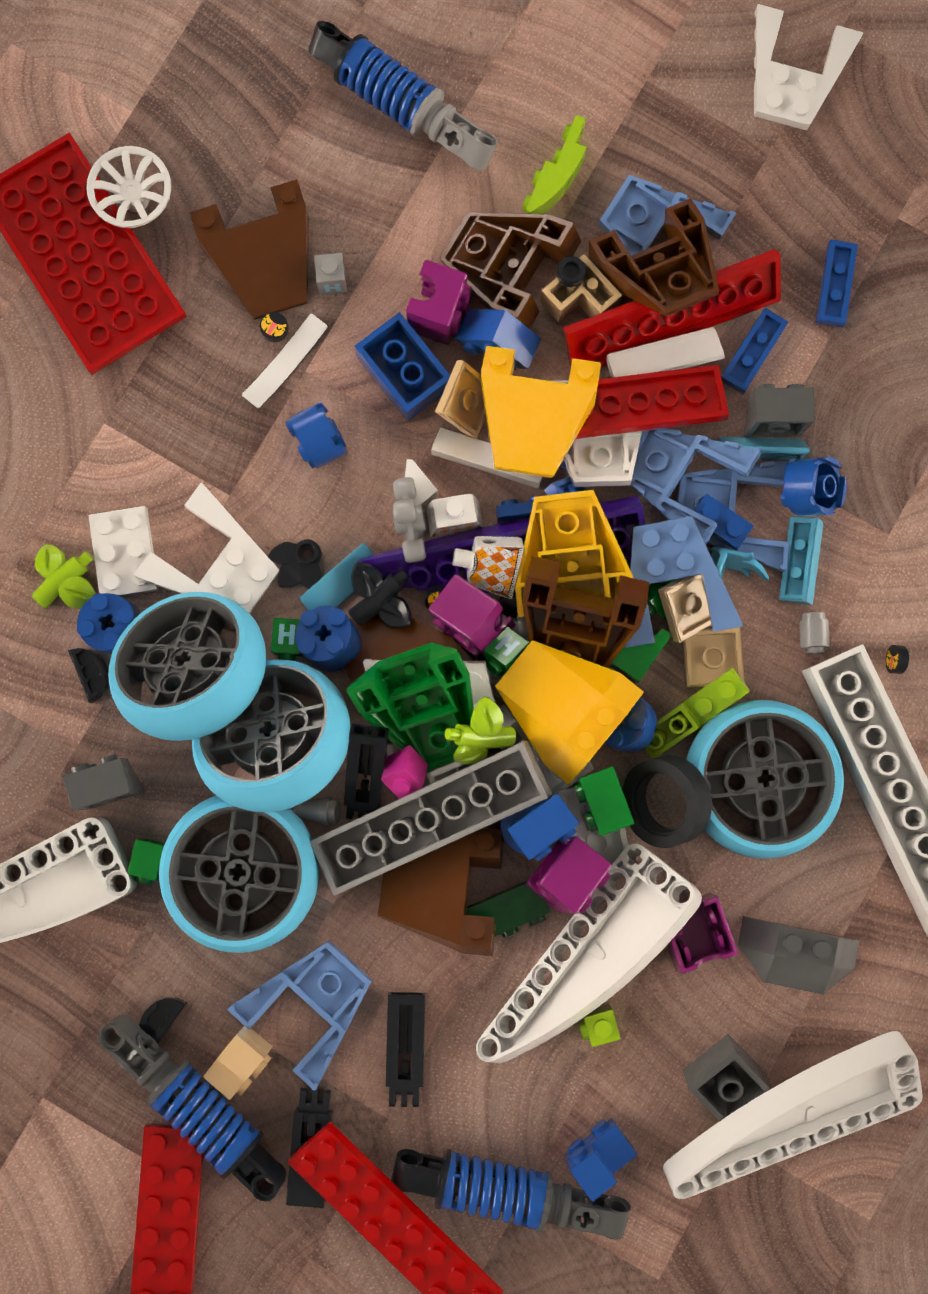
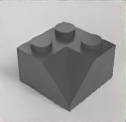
M774 384L759 385L749 396L744 437H800L815 422L814 387L804 388L803 384H790L786 388H775Z
M117 754L99 759V765H89L86 763L70 768L71 773L62 777L72 811L89 810L144 793L143 787L127 758H118Z
M729 1034L683 1069L688 1089L719 1121L772 1089L766 1073Z

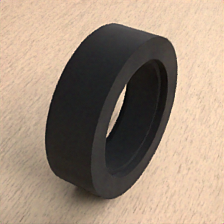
M671 755L646 760L637 764L628 773L624 781L622 791L635 823L630 825V828L647 844L658 848H672L695 839L706 828L712 810L710 790L701 772L689 761ZM656 774H664L673 778L680 785L686 797V816L683 823L677 829H669L660 825L648 809L646 790L650 780Z

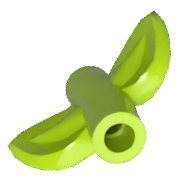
M45 544L36 555L35 567L37 572L46 579L32 593V597L45 609L58 595L67 606L81 609L96 594L90 582L81 577L88 571L87 565L94 558L85 551L79 557L74 555L66 561L65 554L59 548Z
M483 696L477 703L471 717V725L457 724L455 728H447L445 730V739L454 741L456 745H459L453 755L455 762L462 764L478 763L487 757L489 748L512 747L515 744V729L511 726H502L503 714L498 705L489 697Z

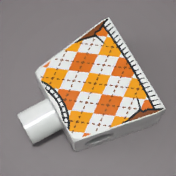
M473 494L434 499L426 509L431 538L483 527L479 501Z
M477 536L474 538L472 551L455 548L452 565L468 568L467 581L475 587L512 599L524 550L522 538Z

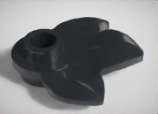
M305 539L297 544L283 542L274 547L268 555L271 561L281 565L278 574V585L281 588L294 587L302 581L303 585L310 589L321 578V569L318 563L321 560L322 551L320 546L313 540ZM305 550H312L313 555L311 558H303Z

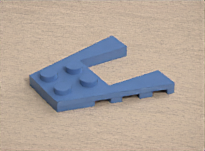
M628 175L601 217L598 225L606 233L615 230L632 256L649 248L664 224L665 209L689 199L687 198L688 195L680 192L675 194L662 189L663 186ZM692 200L704 217L707 232L720 239L736 215V212L731 210L726 212L715 208L716 205L706 201L701 203Z
M667 428L642 431L630 486L667 520L692 516L706 545L715 531L717 523L669 497L696 453L747 477L762 454L761 448L740 446L739 443L730 441H715L701 435L682 434V431Z
M796 458L754 465L747 477L730 468L684 473L678 482L677 502L694 511L707 493L735 512L737 483L783 488L785 465L788 462L795 461ZM713 535L707 542L708 545L734 550ZM746 537L739 549L736 550L744 553L753 552V559L767 567L781 572L787 570L789 542Z
M692 516L633 527L630 570L634 579L654 584L702 575L713 632L743 627V623ZM648 603L641 626L625 645L626 648L655 643Z
M328 940L232 1004L227 1010L249 1030L288 986L331 1025L327 1032L292 1070L315 1091L373 979L333 942Z

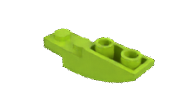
M575 115L572 125L567 123L562 135V140L565 141L563 148H557L552 162L545 160L542 170H536L532 181V186H535L532 195H526L522 210L526 211L525 214H545L562 198L573 183L585 159L587 147L580 145L579 142L584 132L586 118Z
M732 667L657 720L654 738L645 747L652 759L658 757L750 692Z

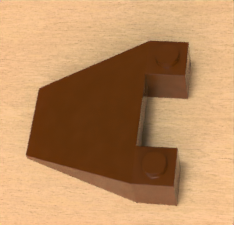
M297 179L270 187L278 210L277 214L225 229L223 219L216 204L189 212L197 239L204 253L254 320L262 318L267 313H278L307 304L309 216Z
M691 198L665 209L664 233L669 240L632 256L629 254L615 230L589 240V260L612 285L625 296L666 317L719 295L705 220Z
M467 212L439 259L445 266L467 274V285L471 286L470 292L486 309L507 310L530 329L540 311L532 295L524 292V289L544 256L560 262L562 259L574 255L581 240L573 222L550 214Z
M532 556L522 597L529 643L534 640L607 668L641 626L648 601L649 582L620 575L614 599L556 586L561 562Z
M378 614L362 626L358 625L352 618L350 619L361 636L360 652L356 659H352L345 668L351 684L365 673L364 659L383 660L431 642L457 649L463 661H472L453 638L412 618L410 626L399 629L386 626Z
M479 829L383 873L378 917L462 954L493 956L496 931L494 917L466 915L471 867L502 868L504 846L502 830Z

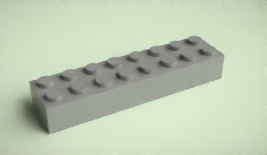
M528 740L317 837L311 840L310 844L332 894L335 896L549 798L553 793Z

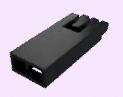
M352 723L349 733L344 805H347L346 819L352 820L354 811H358V818L365 816V812L371 813L380 809L384 785L381 778L386 763L389 728ZM358 774H364V778H367V775H371L370 791H368V779H362L361 790L357 789Z
M388 993L386 1086L389 1087V1107H395L396 1095H401V1107H407V1095H413L412 1105L413 1107H419V1087H423L425 993ZM398 1053H412L411 1073H409V1061L401 1062L402 1072L398 1073Z
M301 1088L299 1108H296L294 1111L290 1157L305 1144L307 1123V1136L315 1135L316 1123L320 1124L319 1131L329 1122L332 1123L333 1110H330L331 1090H325L323 1102H319V1089L313 1090L312 1100L307 1101L308 1090L307 1088ZM289 1165L286 1205L324 1208L326 1200Z

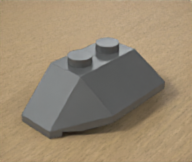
M743 916L738 941V946L765 983L822 995L854 970L859 940L746 916Z

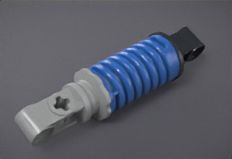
M318 21L316 23L308 51L313 57L323 61L335 70L334 81L337 84L345 87L348 86V89L356 92L357 96L365 99L367 103L374 105V108L382 111L384 115L391 117V120L396 123L399 122L400 126L406 128L413 137L418 138L425 133L434 143L439 142L447 150L463 159L469 166L478 170H485L498 144L497 139L459 114L453 105L444 103V90L429 83L427 84L424 78H418V74L410 72L406 66H401V62L393 60L391 55L384 54V51L370 42L365 35L358 34L352 39L330 22Z

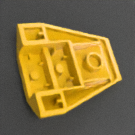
M594 490L534 497L515 586L518 617H525L522 597L532 556L561 562L556 586L614 599L620 575L633 578V575Z
M534 640L530 642L495 685L545 766L568 785L596 754L644 693V691L619 672Z

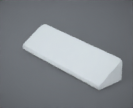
M710 327L610 353L607 355L608 372L611 378L686 369L723 359L725 355L715 328Z
M440 427L431 449V455L539 489L542 476L495 469L491 443Z

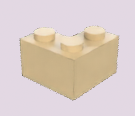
M585 254L579 258L586 267L585 278L579 286L573 288L565 287L555 278L541 292V305L558 323L578 305L590 317L619 307L622 294Z
M244 1026L204 1074L203 1078L229 1100L236 1093L242 1096L253 1082L249 1077L252 1076L256 1079L271 1060L268 1053L273 1046L252 1028L248 1030Z

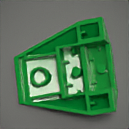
M432 642L376 662L347 687L346 692L360 715L373 726L389 728L388 739L398 748L403 749L411 745L428 764L427 771L455 762L453 755L459 745H456L454 741L445 739V730L447 728H455L457 724L471 725V717L474 711L470 673L457 649Z

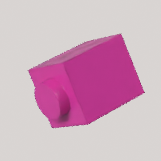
M409 745L387 756L381 781L401 799L423 788L428 764Z

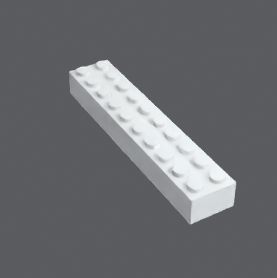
M862 644L804 669L802 674L928 937V778Z

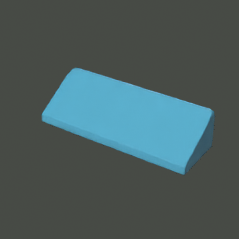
M723 436L718 439L720 442L739 443L740 446L749 448L759 447L762 450V454L758 459L789 460L796 458L798 460L803 459L810 452V448L802 439Z
M790 517L787 542H789L787 570L782 573L780 601L813 605L823 531V522L819 518Z
M362 543L300 596L299 600L308 610L320 606H333L337 608L355 592L351 584L354 564L357 563V560L373 556L374 554L365 543Z

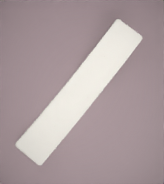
M310 314L281 352L242 393V396L254 406L260 408L298 366L328 326L315 315Z

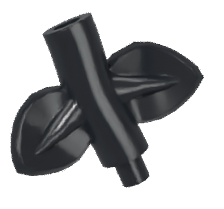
M363 562L355 563L351 574V584L353 590L365 599L348 610L352 619L362 626L378 614L382 622L388 627L399 629L410 626L412 624L410 607L404 598L397 596L404 589L402 584L410 577L408 573L401 569L395 575L390 573L384 579L381 572L374 566Z

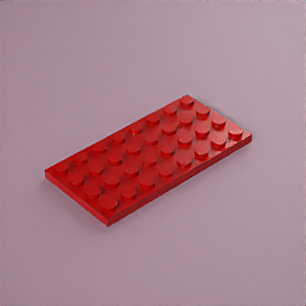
M69 132L0 173V232L89 373L93 375L180 322L187 315L132 229L114 226L104 221L92 208L86 189L87 179L92 167ZM94 189L95 198L98 203L110 196L107 190ZM112 204L103 211L116 219L118 207L116 204Z

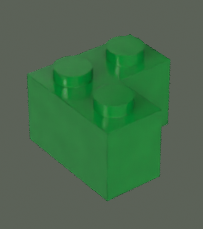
M613 766L577 778L578 785L574 786L580 804L583 802L586 804L584 806L586 813L582 814V818L587 831L590 830L595 835L603 836L635 824Z

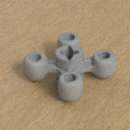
M411 477L396 479L393 482L395 498L397 500L393 503L395 530L397 535L404 534L406 539L402 544L405 561L409 563L419 562L426 558L424 542L420 539L425 536L426 530L422 505H415L413 500L416 498L414 479Z

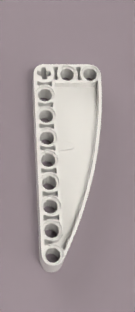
M103 817L84 819L0 864V943L71 921L115 902L135 890L137 887V882L134 881L135 876L127 874L130 862L107 819ZM98 825L100 830L96 832V835L92 836L90 831L94 829V826ZM67 837H70L74 842V848L71 852L66 851L63 845ZM105 849H109L113 853L114 858L111 864L103 861L102 855ZM40 851L45 852L47 855V863L44 866L40 865L37 859ZM14 865H17L21 870V876L18 880L14 879L11 874ZM118 875L124 876L127 881V886L124 890L118 889L115 884Z
M639 844L628 845L607 872L610 874L607 883L601 889L596 888L590 897L593 901L589 908L582 914L578 912L573 915L481 1035L476 1044L478 1057L485 1062L504 1063L560 1034L594 1011L641 972L682 929L701 904L702 896L700 891L645 847ZM638 855L643 859L640 864L635 860ZM662 871H666L667 878L665 882L657 885V875ZM625 876L626 883L624 887L617 890V880ZM689 889V900L685 903H680V893L683 890ZM606 900L607 909L599 914L598 906L602 901ZM584 924H588L589 932L582 938L580 930ZM569 947L571 955L567 961H564L562 953ZM548 971H551L553 975L552 981L546 985L544 977ZM532 994L534 1004L528 1009L526 1004L527 998ZM514 1018L516 1027L513 1032H510L509 1022ZM496 1042L498 1049L496 1054L492 1056L490 1051L491 1045Z
M892 1031L843 1051L793 1076L737 1109L668 1159L663 1165V1171L673 1195L678 1199L692 1197L914 1109L921 1103L923 1098L918 1059L902 1034L898 1031Z

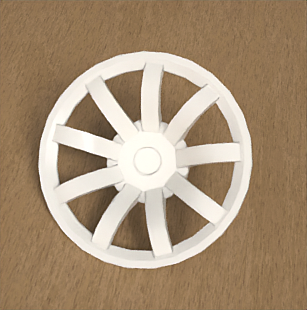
M124 146L108 151L95 162L90 170L86 189L92 208L104 221L122 228H135L153 221L166 208L171 194V179L166 166L157 155L141 147ZM130 154L144 157L139 164L136 175H133ZM122 155L125 172L123 177L108 163V161ZM153 162L161 173L154 174L144 180L146 169ZM101 168H104L117 182L116 185L96 180ZM164 181L163 196L148 191L153 184ZM94 189H104L115 195L106 197L98 203L95 198ZM149 200L159 203L157 208L147 216L144 209L148 206ZM118 203L121 205L116 219L103 211L107 206ZM127 210L138 212L141 219L134 221H124Z

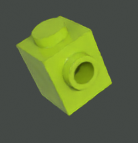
M609 1004L599 1006L585 1016L583 1021L578 1022L583 1040L588 1039L592 1047L621 1039L613 1009Z

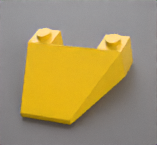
M486 346L481 369V389L495 469L553 478L595 405L601 363L572 358L568 384L513 376L515 350Z

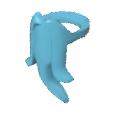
M722 547L711 548V557L721 579L725 568L740 571L746 577H749L751 570H753L764 580H769L764 567L757 560L753 559V552L744 553Z

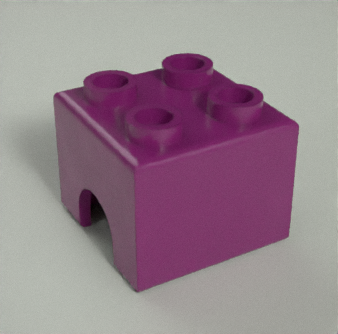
M425 260L419 274L422 276L421 280L423 281L421 294L430 299L422 301L410 298L406 309L407 322L418 335L449 345L451 338L456 337L461 326L462 312L466 313L469 307L471 286L467 285L466 273Z
M459 575L453 576L429 607V612L435 617L432 623L441 629L444 634L453 638L456 643L457 641L464 646L463 648L476 658L480 654L485 657L484 649L507 627L513 630L516 626L510 616L507 617L501 613L503 607L498 601Z
M573 836L569 838L570 841L566 840L563 843L560 839L557 841L552 851L545 857L527 881L526 886L559 913L577 914L580 912L582 914L591 905L593 899L590 896L596 888L601 889L609 880L610 874L607 872L612 865L579 837Z
M712 893L702 895L699 908L667 944L675 969L681 974L698 969L697 966L704 962L719 958L724 960L739 954L719 897Z

